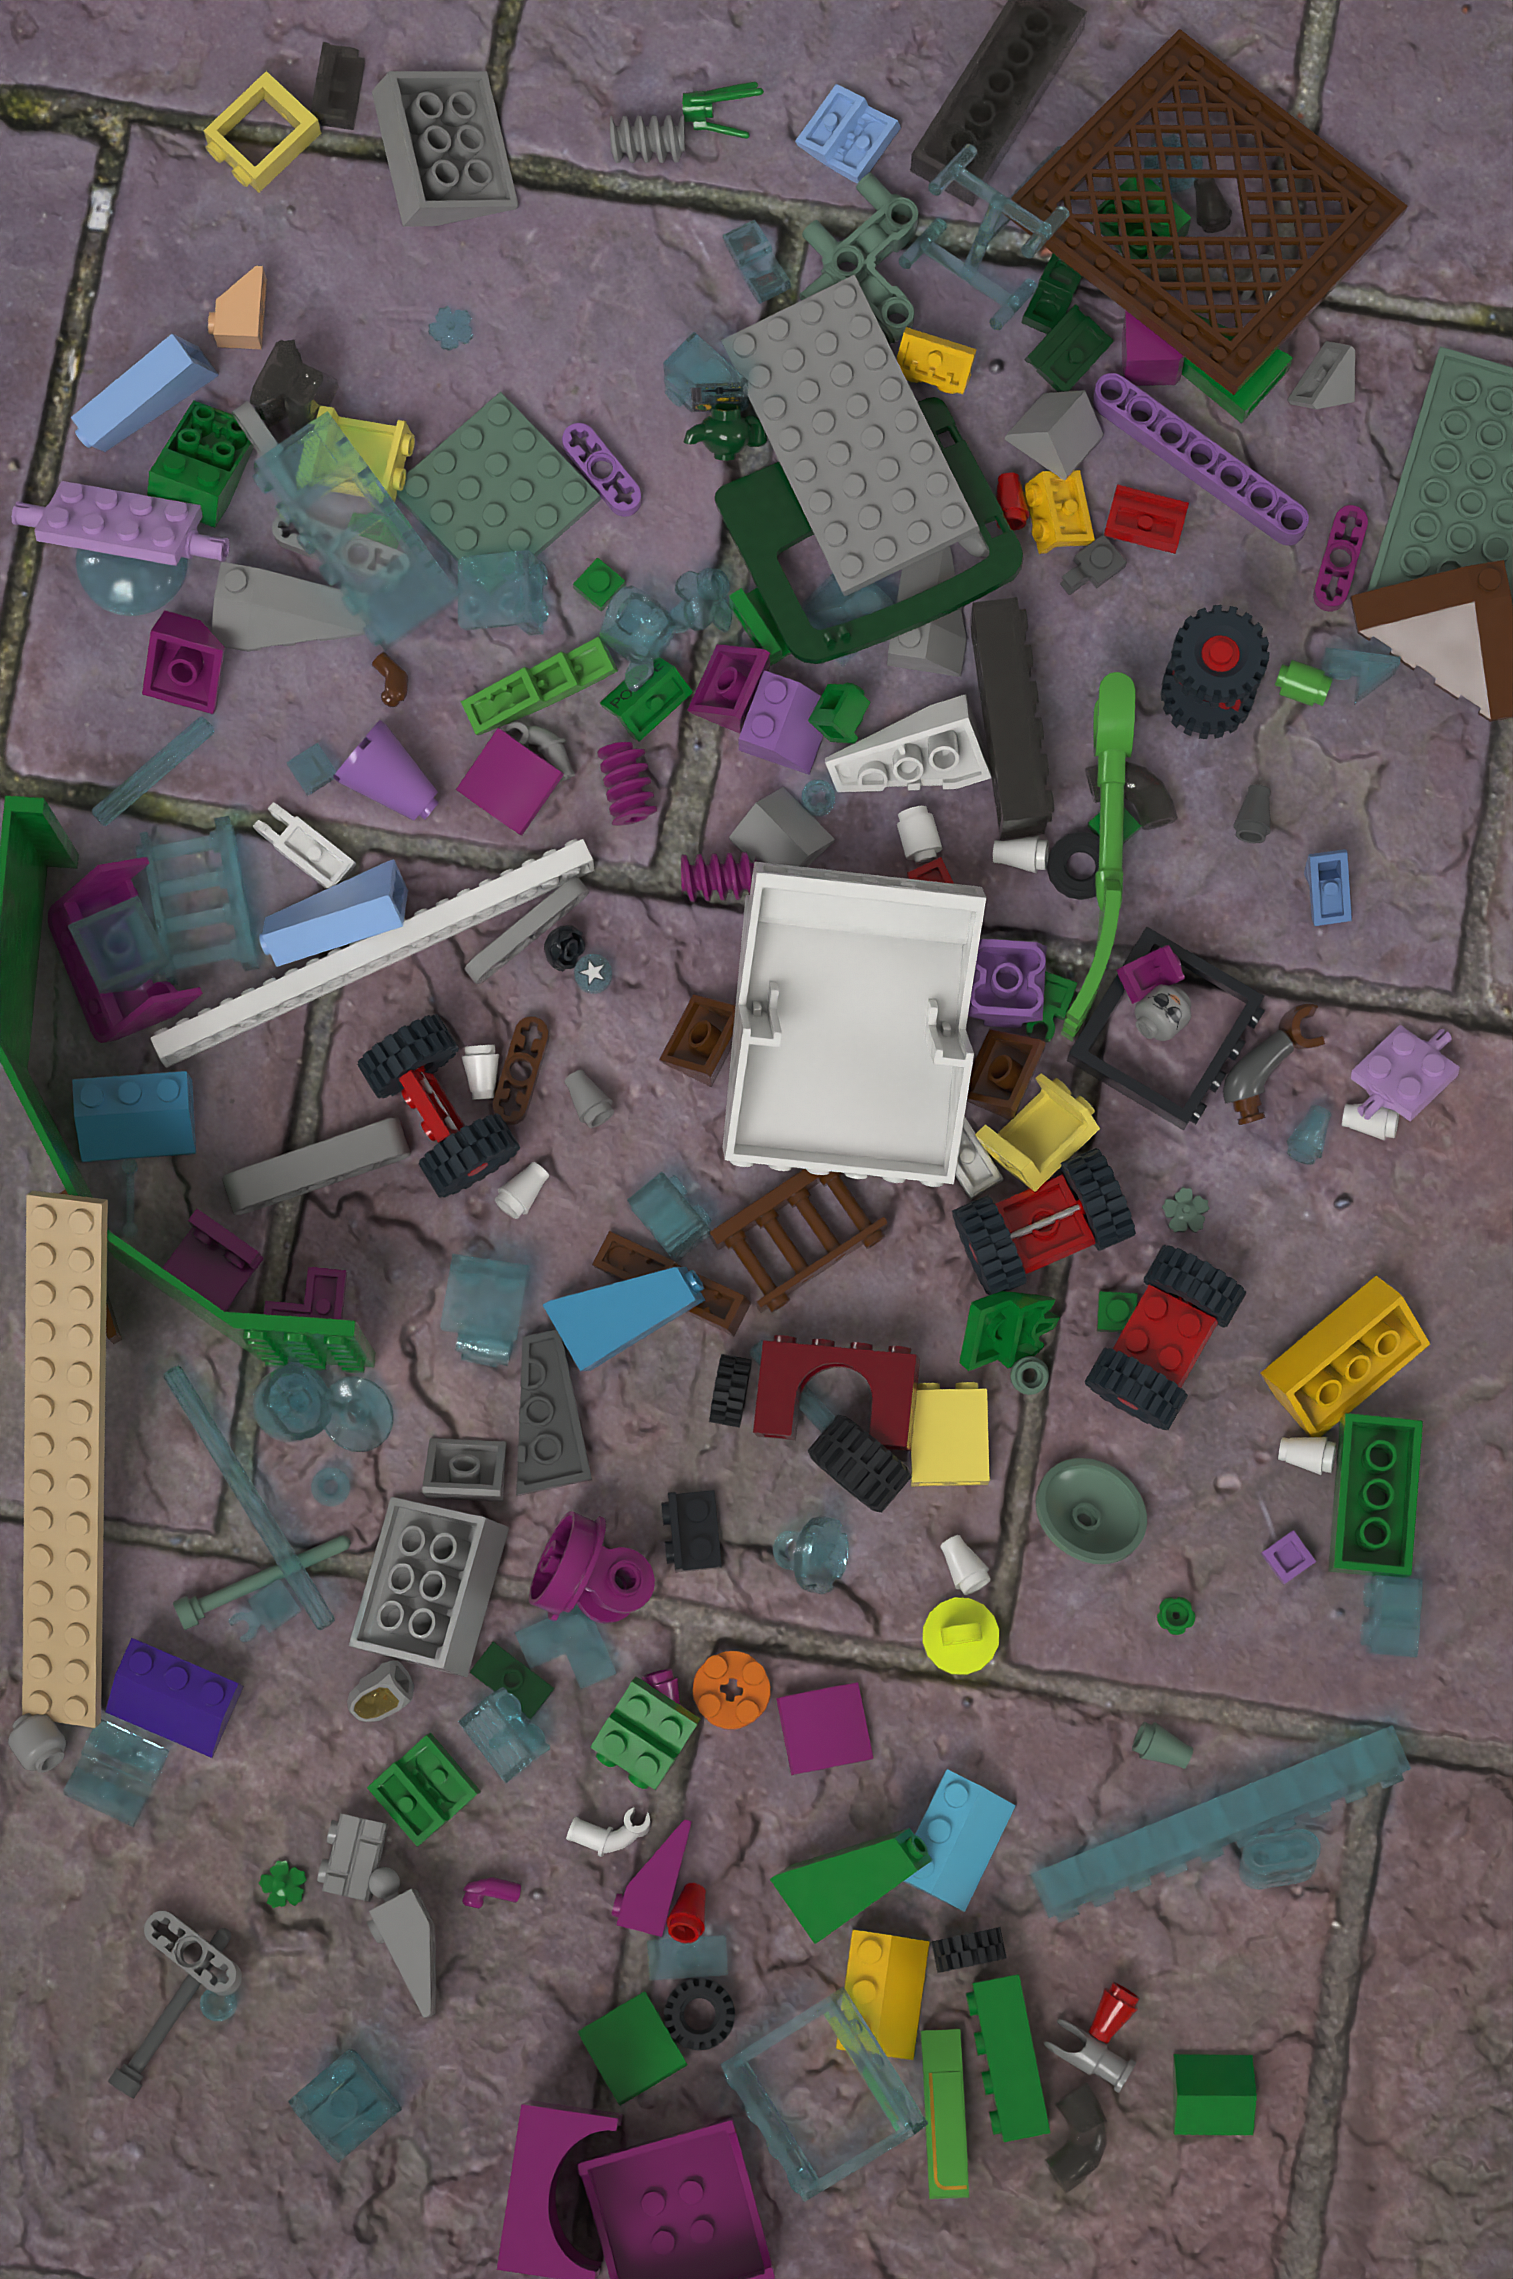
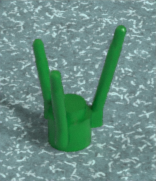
M749 82L707 91L683 93L684 123L693 122L694 130H708L747 139L750 136L747 131L707 122L706 120L707 118L714 117V102L760 96L764 91L762 88H757V82Z

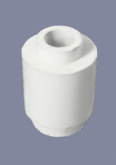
M916 806L898 814L900 822L897 823V828L906 859L915 860V864H925L937 859L936 853L940 852L943 848L933 814L928 813L927 806Z

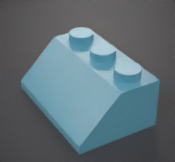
M947 1769L915 1833L926 1844L932 1861L903 1882L965 1912L1016 1805Z

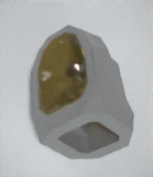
M398 1660L382 1663L375 1671L361 1678L359 1684L349 1693L347 1700L348 1711L358 1720L372 1722L380 1721L401 1710L412 1701L414 1684L409 1672Z

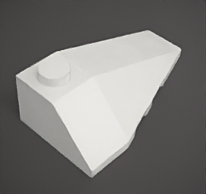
M966 694L930 705L825 758L826 766L837 792L883 791L885 787L907 786L908 790H920V786H943V789H958L991 778L979 728Z

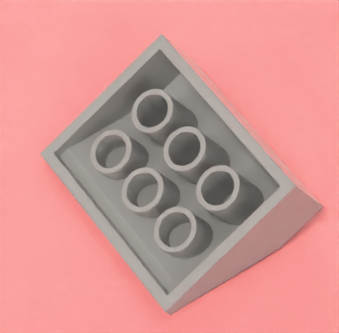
M389 71L372 90V95L403 227L439 226L517 209L519 205L487 71Z
M391 1497L349 1646L434 1670L468 1677L509 1527L485 1517Z

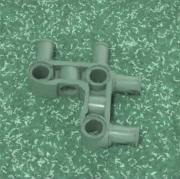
M869 173L859 181L856 190L877 210L876 213L844 241L838 242L818 220L810 223L803 231L802 237L823 257V269L821 270L822 275L802 291L799 297L802 301L855 274L888 343L891 344L902 340L906 327L913 329L914 307L897 286H891L876 270V266L893 251L899 252L915 235L918 224V208L909 198H904L897 194L892 195L872 173ZM897 215H905L910 219V222L900 225L892 219ZM843 262H850L856 266V269L851 272H844L838 266ZM898 313L905 316L907 320L901 324H895L889 321L888 317Z

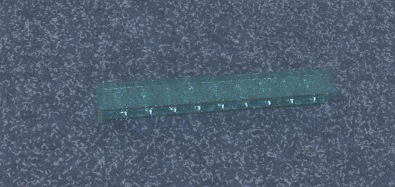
M1391 1725L1029 1874V1877L1046 1918L1056 1916L1059 1923L1079 1915L1077 1907L1092 1901L1094 1908L1115 1900L1114 1891L1128 1886L1130 1893L1152 1885L1150 1876L1164 1871L1166 1877L1169 1878L1188 1870L1186 1862L1200 1856L1202 1862L1205 1863L1224 1855L1222 1847L1236 1841L1238 1847L1241 1848L1261 1840L1258 1832L1272 1827L1274 1832L1278 1833L1297 1824L1294 1817L1308 1812L1312 1819L1333 1810L1330 1804L1332 1801L1344 1797L1348 1804L1369 1795L1366 1787L1378 1782L1381 1783L1384 1789L1404 1781L1402 1773L1410 1770L1411 1767L1394 1727Z

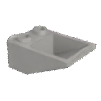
M380 1867L370 1875L369 1889L374 1896L384 1899L385 1903L369 1911L373 1919L367 1922L376 1942L381 1944L385 1942L423 2018H430L436 2014L435 1924L418 1890L409 1889L399 1895L400 1879L398 1874L391 1868Z

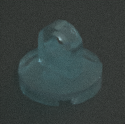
M817 1516L811 1518L802 1531H784L775 1539L773 1545L775 1561L780 1567L794 1571L796 1581L802 1590L820 1595L831 1592L835 1587L832 1586L835 1579H841L844 1574L849 1555V1542L846 1533H841L840 1527L843 1525L839 1520L826 1516ZM792 1540L796 1542L794 1560L788 1554V1546Z

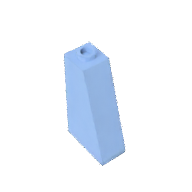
M171 334L71 417L78 427L75 433L87 448L94 447L106 452L214 380L219 374L198 346Z
M395 860L382 863L265 917L263 932L259 935L264 953L266 955L271 954L276 967L403 927L408 889Z

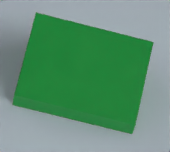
M1173 2054L1174 2135H1253L1257 2101L1253 2055Z

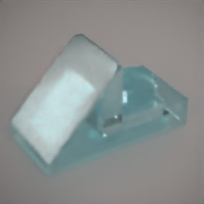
M1326 647L1321 658L1320 669L1324 670L1325 673H1329V677L1333 679L1348 680L1351 676L1357 677L1355 705L1395 675L1400 665L1401 657Z

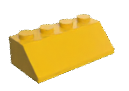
M1376 1275L1260 1372L1275 1398L1309 1437H1321L1336 1425L1345 1413H1350L1426 1349L1430 1342L1403 1296Z

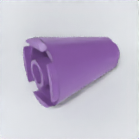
M381 720L376 723L333 776L338 783L413 821L418 816L425 820L439 803L434 799L438 791L388 726Z

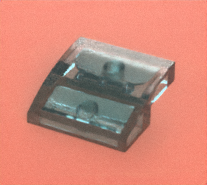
M101 1719V1723L96 1728H93L81 1751V1758L69 1778L63 1793L69 1798L134 1827L161 1773L169 1750Z

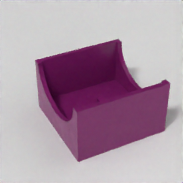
M533 2100L521 2104L497 2270L555 2279L598 2278L601 2262L590 2259L576 2250L562 2230L556 2207L557 2182L562 2165L574 2145L592 2133L607 2130L616 2131L617 2126L622 2125V2113Z
M733 2117L587 2158L577 2163L594 2216L610 2279H775V2270Z

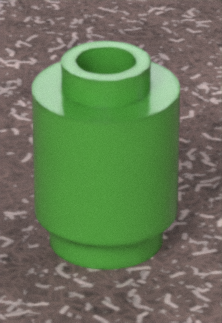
M1291 660L1289 666L1281 665L1275 686L1281 687L1279 693L1281 696L1312 707L1314 703L1323 706L1333 678L1324 675V670Z

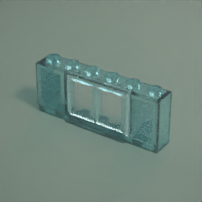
M328 411L254 461L253 470L256 473L252 475L253 480L264 494L268 492L272 494L278 503L274 508L286 525L291 522L300 533L296 537L299 544L308 555L314 553L322 563L318 567L322 576L329 585L332 586L335 583L344 594L341 597L342 603L352 616L359 614L366 624L363 631L375 647L380 644L385 651L458 600L460 593Z

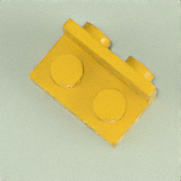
M906 327L896 360L906 380L935 385L940 391L949 394H964L971 378V369L977 349Z
M1080 470L1073 471L1065 481L1051 471H1042L1025 484L1024 496L1029 506L1032 536L1036 541L1039 554H1046L1055 547L1088 546L1095 541Z

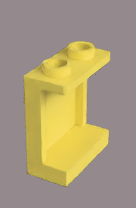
M320 406L302 475L309 487L313 489L395 503L397 490L402 491L405 485L406 470L404 465L406 457L411 456L413 453L415 436L411 433L406 421L398 420L397 425L392 426L339 417L334 408Z
M1042 1073L1035 1078L1041 1087L1040 1093L998 1133L985 1124L975 1134L992 1159L1034 1192L1061 1167L1062 1162L1071 1158L1100 1129L1092 1117V1114L1095 1112L1094 1108L1082 1096H1078L1076 1099L1073 1098L1071 1091L1058 1078L1051 1081Z
M976 1382L956 1383L955 1389H940L939 1383L918 1384L911 1443V1487L989 1484L987 1389H978V1383Z

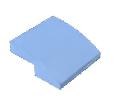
M835 84L795 142L812 157L858 184L864 176L869 174L901 127L898 120L868 106L864 97Z

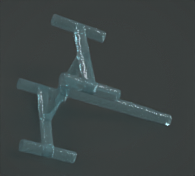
M966 144L928 185L929 191L933 195L939 196L955 180L989 203L965 263L935 243L937 238L947 228L946 222L943 219L936 218L898 260L900 266L904 269H910L923 254H926L1002 306L989 320V324L994 330H1001L1036 291L1037 285L1033 280L1026 279L1013 294H1010L977 270L989 242L1010 222V219L1004 214L1034 233L1021 247L1022 254L1027 258H1032L1068 219L1070 214L1064 206H1058L1044 222L1011 200L1012 196L1062 146H1057L1008 198L965 169L977 155V149L971 144Z

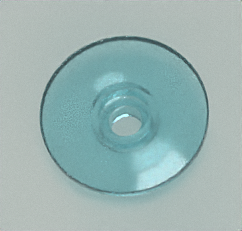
M355 1376L338 1380L328 1388L321 1402L320 1415L326 1433L338 1446L348 1451L367 1452L373 1450L388 1438L392 1430L394 1415L391 1402L382 1388L366 1378ZM348 1412H351L355 1415L356 1424L352 1423L349 1420L347 1415Z

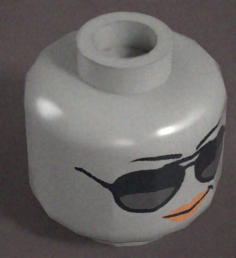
M1160 984L1156 986L1142 1000L1137 1002L1135 1006L1137 1029L1148 1039L1155 1038L1159 1041L1172 1039L1191 1019L1190 1008L1192 1005L1189 997L1182 989L1175 985Z

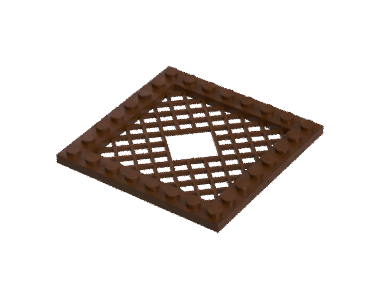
M1179 29L1004 205L1002 213L1226 390L1235 395L1404 215L1408 206ZM1180 90L1197 91L1199 103H1182ZM1171 92L1173 93L1174 103H1161ZM1158 111H1175L1178 125H1160ZM1183 112H1201L1203 125H1185ZM1208 112H1224L1227 125H1210ZM1151 114L1153 125H1140ZM1136 133H1154L1156 147H1138ZM1161 133L1179 134L1181 147H1164ZM1187 134H1204L1206 147H1189ZM1212 134H1229L1231 147H1214ZM1237 134H1252L1255 138L1256 148L1239 147ZM1129 136L1131 147H1118ZM1115 155H1132L1134 169H1117ZM1140 155L1158 156L1159 169H1142ZM1165 156H1183L1185 169H1167ZM1190 156H1208L1210 169H1192ZM1215 156H1233L1235 170H1217ZM1240 156H1258L1260 170H1243ZM1265 156L1282 157L1285 170H1268ZM1108 158L1109 169H1096ZM1093 177L1111 178L1112 191H1095ZM1118 178H1136L1138 191H1120ZM1143 178H1161L1163 192L1145 191ZM1169 178H1236L1246 237H1178ZM1244 178H1261L1264 192H1246ZM1269 178H1286L1289 192H1271ZM1294 179H1310L1313 192H1296ZM1086 180L1087 191H1075ZM1071 200H1089L1091 214H1073ZM1096 200H1114L1116 214H1098ZM1121 200H1139L1141 214H1124ZM1147 200H1165L1167 214H1149ZM1248 201H1265L1267 214H1250ZM1273 201H1290L1292 214H1275ZM1298 201H1315L1317 215H1300ZM1323 201L1340 202L1342 215H1325ZM1062 203H1064L1065 211L1059 207ZM1079 222H1092L1093 233ZM1099 222H1117L1119 236H1101ZM1125 222L1143 223L1145 236H1127ZM1150 223H1168L1170 237H1153ZM1252 223H1269L1271 237H1254ZM1277 223H1294L1296 237H1279ZM1302 223H1319L1321 237H1304ZM1327 223H1342L1329 237ZM1108 245H1121L1122 256ZM1128 245H1146L1148 259H1130ZM1154 245H1172L1174 259H1156ZM1179 245H1197L1199 259H1181ZM1205 245H1222L1224 259H1207ZM1230 245H1247L1250 259H1232ZM1255 245H1273L1275 259H1257ZM1280 245H1298L1300 259H1283ZM1306 246H1320L1308 259ZM1137 268H1150L1152 280ZM1158 268H1175L1177 282H1160ZM1183 268H1201L1203 282H1185ZM1208 268H1226L1228 282H1210ZM1234 268H1251L1253 282H1236ZM1259 268H1276L1279 282H1261ZM1284 268H1299L1286 282ZM1167 291H1179L1181 302ZM1187 291H1204L1207 305H1189ZM1212 291H1230L1232 305H1214ZM1237 291H1255L1257 305H1240ZM1263 291H1278L1265 304ZM1195 313H1208L1210 325ZM1216 313H1233L1236 328H1218ZM1241 313H1257L1243 328ZM1224 336H1235V337H1234L1231 341H1229V340H1228L1227 338H1225Z

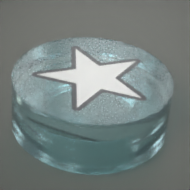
M597 954L586 955L575 966V981L584 992L590 994L600 993L606 990L612 981L611 965L603 956Z

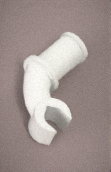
M635 1807L626 1812L624 1825L614 1831L612 1827H608L606 1830L575 1816L566 1839L598 1851V1856L602 1857L604 1853L623 1849L633 1843L637 1837L646 1835L651 1828L650 1816L647 1813L645 1822L642 1825L633 1826L631 1823L635 1814Z

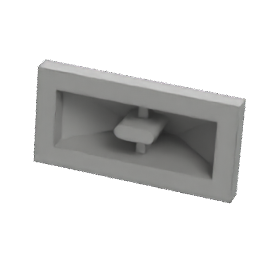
M1326 341L1287 401L1291 405L1312 409L1355 402V349L1351 345Z

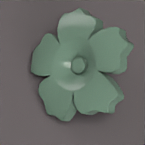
M1182 1187L1179 1192L1174 1194L1175 1200L1166 1199L1162 1206L1165 1217L1172 1218L1168 1227L1174 1233L1179 1231L1185 1232L1187 1226L1194 1233L1203 1229L1205 1217L1200 1214H1204L1209 1210L1208 1200L1202 1199L1199 1195L1192 1200L1191 1188L1186 1189Z

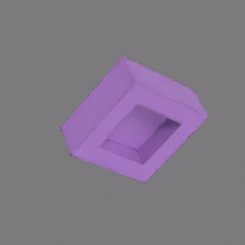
M1294 1530L1261 1553L1283 1585L1316 1562Z

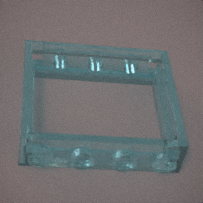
M844 1986L720 2064L724 2070L727 2084L738 2093L745 2105L748 2118L753 2124L758 2126L766 2139V2145L770 2154L779 2160L787 2173V2179L791 2188L801 2196L804 2202L914 2136L928 2125L922 2112ZM824 2014L895 2129V2132L819 2178L748 2061Z

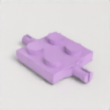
M1399 1025L1352 1070L1351 1079L1363 1087L1370 1096L1357 1108L1358 1113L1362 1117L1365 1114L1364 1119L1369 1120L1381 1107L1396 1111L1408 1121L1414 1119L1458 1076L1460 1067L1440 1053V1050L1452 1040L1449 1032L1445 1033L1444 1029H1439L1429 1041L1418 1038L1402 1025Z

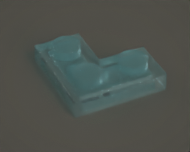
M578 1605L569 1613L565 1611L560 1613L557 1621L553 1622L547 1618L515 1632L530 1669L566 1654L581 1690L617 1674L595 1621L588 1618Z

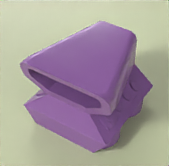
M980 939L968 1016L982 1019L985 1026L1021 1028L1023 1022L1043 1021L1047 946L1037 942Z

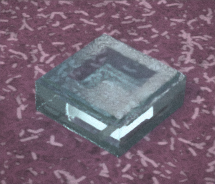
M318 743L286 762L287 767L307 796L334 780L333 776L337 772Z

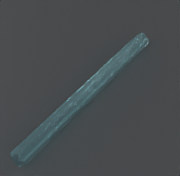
M179 1365L172 1367L163 1374V1378L318 1630L327 1628L335 1621V1617L184 1370Z

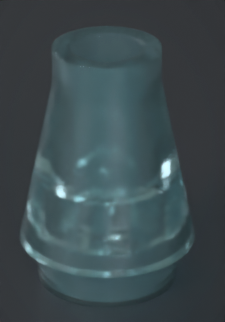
M1311 1106L1307 1115L1287 1140V1145L1289 1146L1287 1154L1294 1160L1307 1165H1312L1316 1159L1321 1158L1332 1114L1323 1107Z

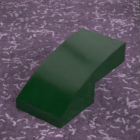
M1052 254L1021 323L1048 334L1068 312L1083 276L1055 254Z

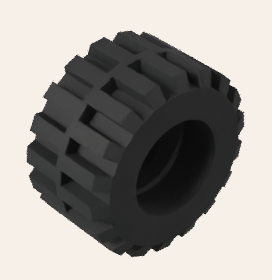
M837 1415L807 1450L810 1458L823 1471L872 1511L882 1513L912 1477L908 1468L895 1455L846 1416Z

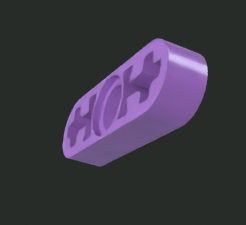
M574 423L568 426L562 436L563 449L566 455L615 514L623 517L635 514L639 510L642 501L641 491L636 482L590 426L584 423ZM575 435L580 439L585 436L587 437L585 439L586 447L591 452V455L584 463L582 462L586 459L584 450L579 445L571 447L573 445L572 437ZM606 461L611 464L613 470L610 476L603 479L595 477L591 469L596 462ZM616 481H618V487L624 494L632 492L631 504L627 505L624 501L619 504L617 503L618 493L612 486Z

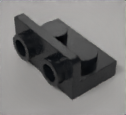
M715 1490L678 1494L676 1492H668L669 1502H661L663 1526L671 1525L672 1540L665 1541L667 1564L674 1563L676 1573L722 1568Z

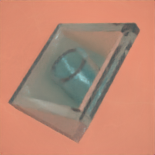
M138 896L68 925L69 931L99 994L137 990L170 964Z

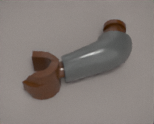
M1301 1004L1286 1012L1280 1020L1279 1030L1246 1054L1230 1070L1225 1078L1223 1097L1225 1103L1232 1102L1235 1112H1240L1241 1118L1237 1119L1239 1125L1266 1118L1264 1112H1259L1258 1106L1262 1105L1259 1094L1265 1092L1264 1085L1268 1077L1294 1051V1048L1308 1049L1325 1044L1323 1036L1306 1039L1300 1031L1301 1020L1313 1017L1318 1008L1317 1005Z

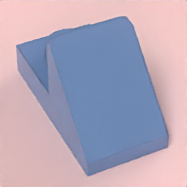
M1342 849L1308 854L1304 876L1310 888L1311 917L1314 926L1352 921L1347 850Z

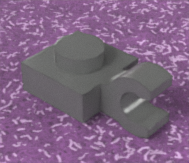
M1103 534L1075 555L1073 561L1077 564V567H1074L1062 576L1063 581L1060 585L1068 595L1077 591L1089 580L1097 589L1124 569L1127 562Z

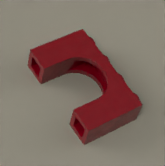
M774 1335L773 1341L763 1340L753 1433L757 1437L796 1441L800 1400L808 1382L824 1370L847 1368L861 1374L871 1388L873 1400L869 1434L889 1450L911 1452L920 1359L917 1354H911V1348L888 1346V1352L874 1351L872 1344L851 1342L850 1348L835 1347V1341L827 1339H812L811 1345L796 1343V1337Z

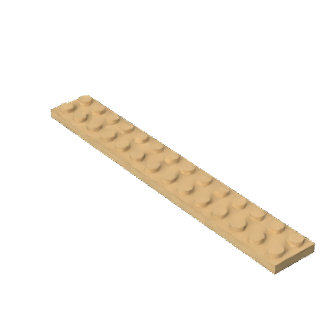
M31 1191L26 1195L22 1716L28 1713L32 1716L45 1714L53 1722L96 1728L101 1723L108 1200Z

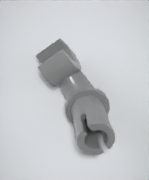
M519 722L511 723L506 727L504 731L508 734L515 731H521L524 734L519 741L524 746L528 747L530 744L538 746V752L543 753L545 760L564 773L559 782L575 776L564 747L566 744L565 738H560L545 728L525 726Z

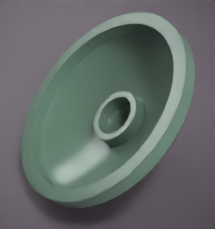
M1073 1458L1052 1467L1038 1486L1035 1502L1039 1522L1050 1540L1066 1554L1087 1563L1111 1564L1131 1555L1143 1540L1147 1528V1513L1144 1501L1134 1484L1116 1468L1094 1459Z

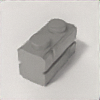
M341 1813L339 1821L332 1820L327 1836V1843L333 1844L330 1859H322L317 1879L318 1882L324 1883L322 1891L371 1902L372 1892L369 1889V1878L372 1872L379 1868L389 1825Z

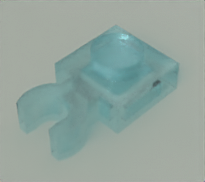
M279 1578L247 1600L253 1609L249 1613H236L228 1622L231 1626L236 1625L240 1621L248 1622V1632L239 1638L241 1642L247 1643L256 1637L260 1626L264 1625L266 1630L271 1633L301 1613L302 1610Z

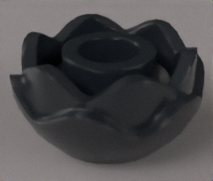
M563 925L549 933L544 944V953L548 963L554 969L563 972L565 969H572L577 966L578 957L585 951V943L582 939L583 933L573 925Z

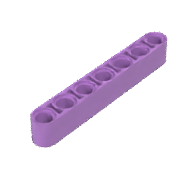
M1108 373L1098 379L1093 395V405L1100 415L1278 543L1291 546L1302 540L1309 523V515L1301 504L1117 373ZM1110 389L1116 391L1120 397L1116 400H1107L1101 393ZM1135 411H1143L1150 419L1145 422H1138L1134 420L1131 414ZM1166 432H1172L1179 437V441L1173 444L1167 443L1162 439L1161 435ZM1203 454L1209 459V463L1198 465L1192 461L1191 456ZM1225 475H1232L1238 479L1239 484L1229 487L1222 482L1221 478ZM1263 497L1268 501L1269 506L1266 508L1255 507L1251 499ZM1292 518L1299 524V528L1288 530L1282 525L1281 520Z

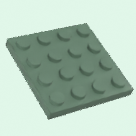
M501 391L406 474L403 490H397L396 496L491 597L601 500L598 492Z

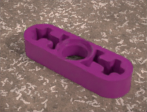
M1348 505L1342 507L1336 513L1313 591L1315 604L1324 611L1332 612L1340 609L1344 605L1350 590L1368 526L1367 515L1358 506ZM1348 516L1354 517L1355 524L1360 526L1353 528L1349 541L1342 540L1346 524L1343 522L1348 519ZM1338 549L1345 550L1351 557V563L1346 567H1337L1331 562L1330 554ZM1332 576L1339 577L1335 593L1341 596H1335L1332 601L1327 600L1326 593L1321 590H1327Z

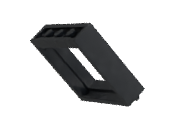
M1146 927L1123 966L1150 953L1152 949L1157 950L1165 945H1169L1173 953L1178 956L1181 966L1246 1003V1006L1184 1108L1089 1053L1126 993L1118 974L1069 1052L1067 1061L1173 1125L1185 1130L1189 1121L1196 1125L1207 1108V1105L1202 1103V1100L1208 1090L1216 1093L1227 1073L1221 1069L1226 1060L1230 1058L1235 1061L1244 1047L1246 1041L1240 1037L1246 1027L1249 1026L1254 1029L1265 1012V1009L1259 1007L1264 995L1151 928Z

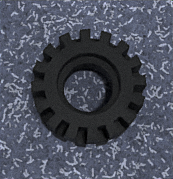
M721 1354L709 1422L740 1428L752 1359Z
M1000 1927L931 1942L937 1973L1007 1958Z
M702 1978L687 1980L678 1985L667 1999L664 2008L665 2025L671 2037L681 2046L698 2051L708 2050L722 2043L730 2034L735 2020V2007L729 1993L720 1984ZM697 1998L708 2000L715 2009L714 2022L704 2030L691 2028L684 2018V2010L687 2004Z

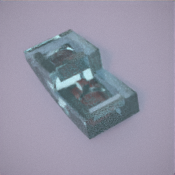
M755 219L722 235L732 259L758 304L791 289L790 279L773 255L772 246Z

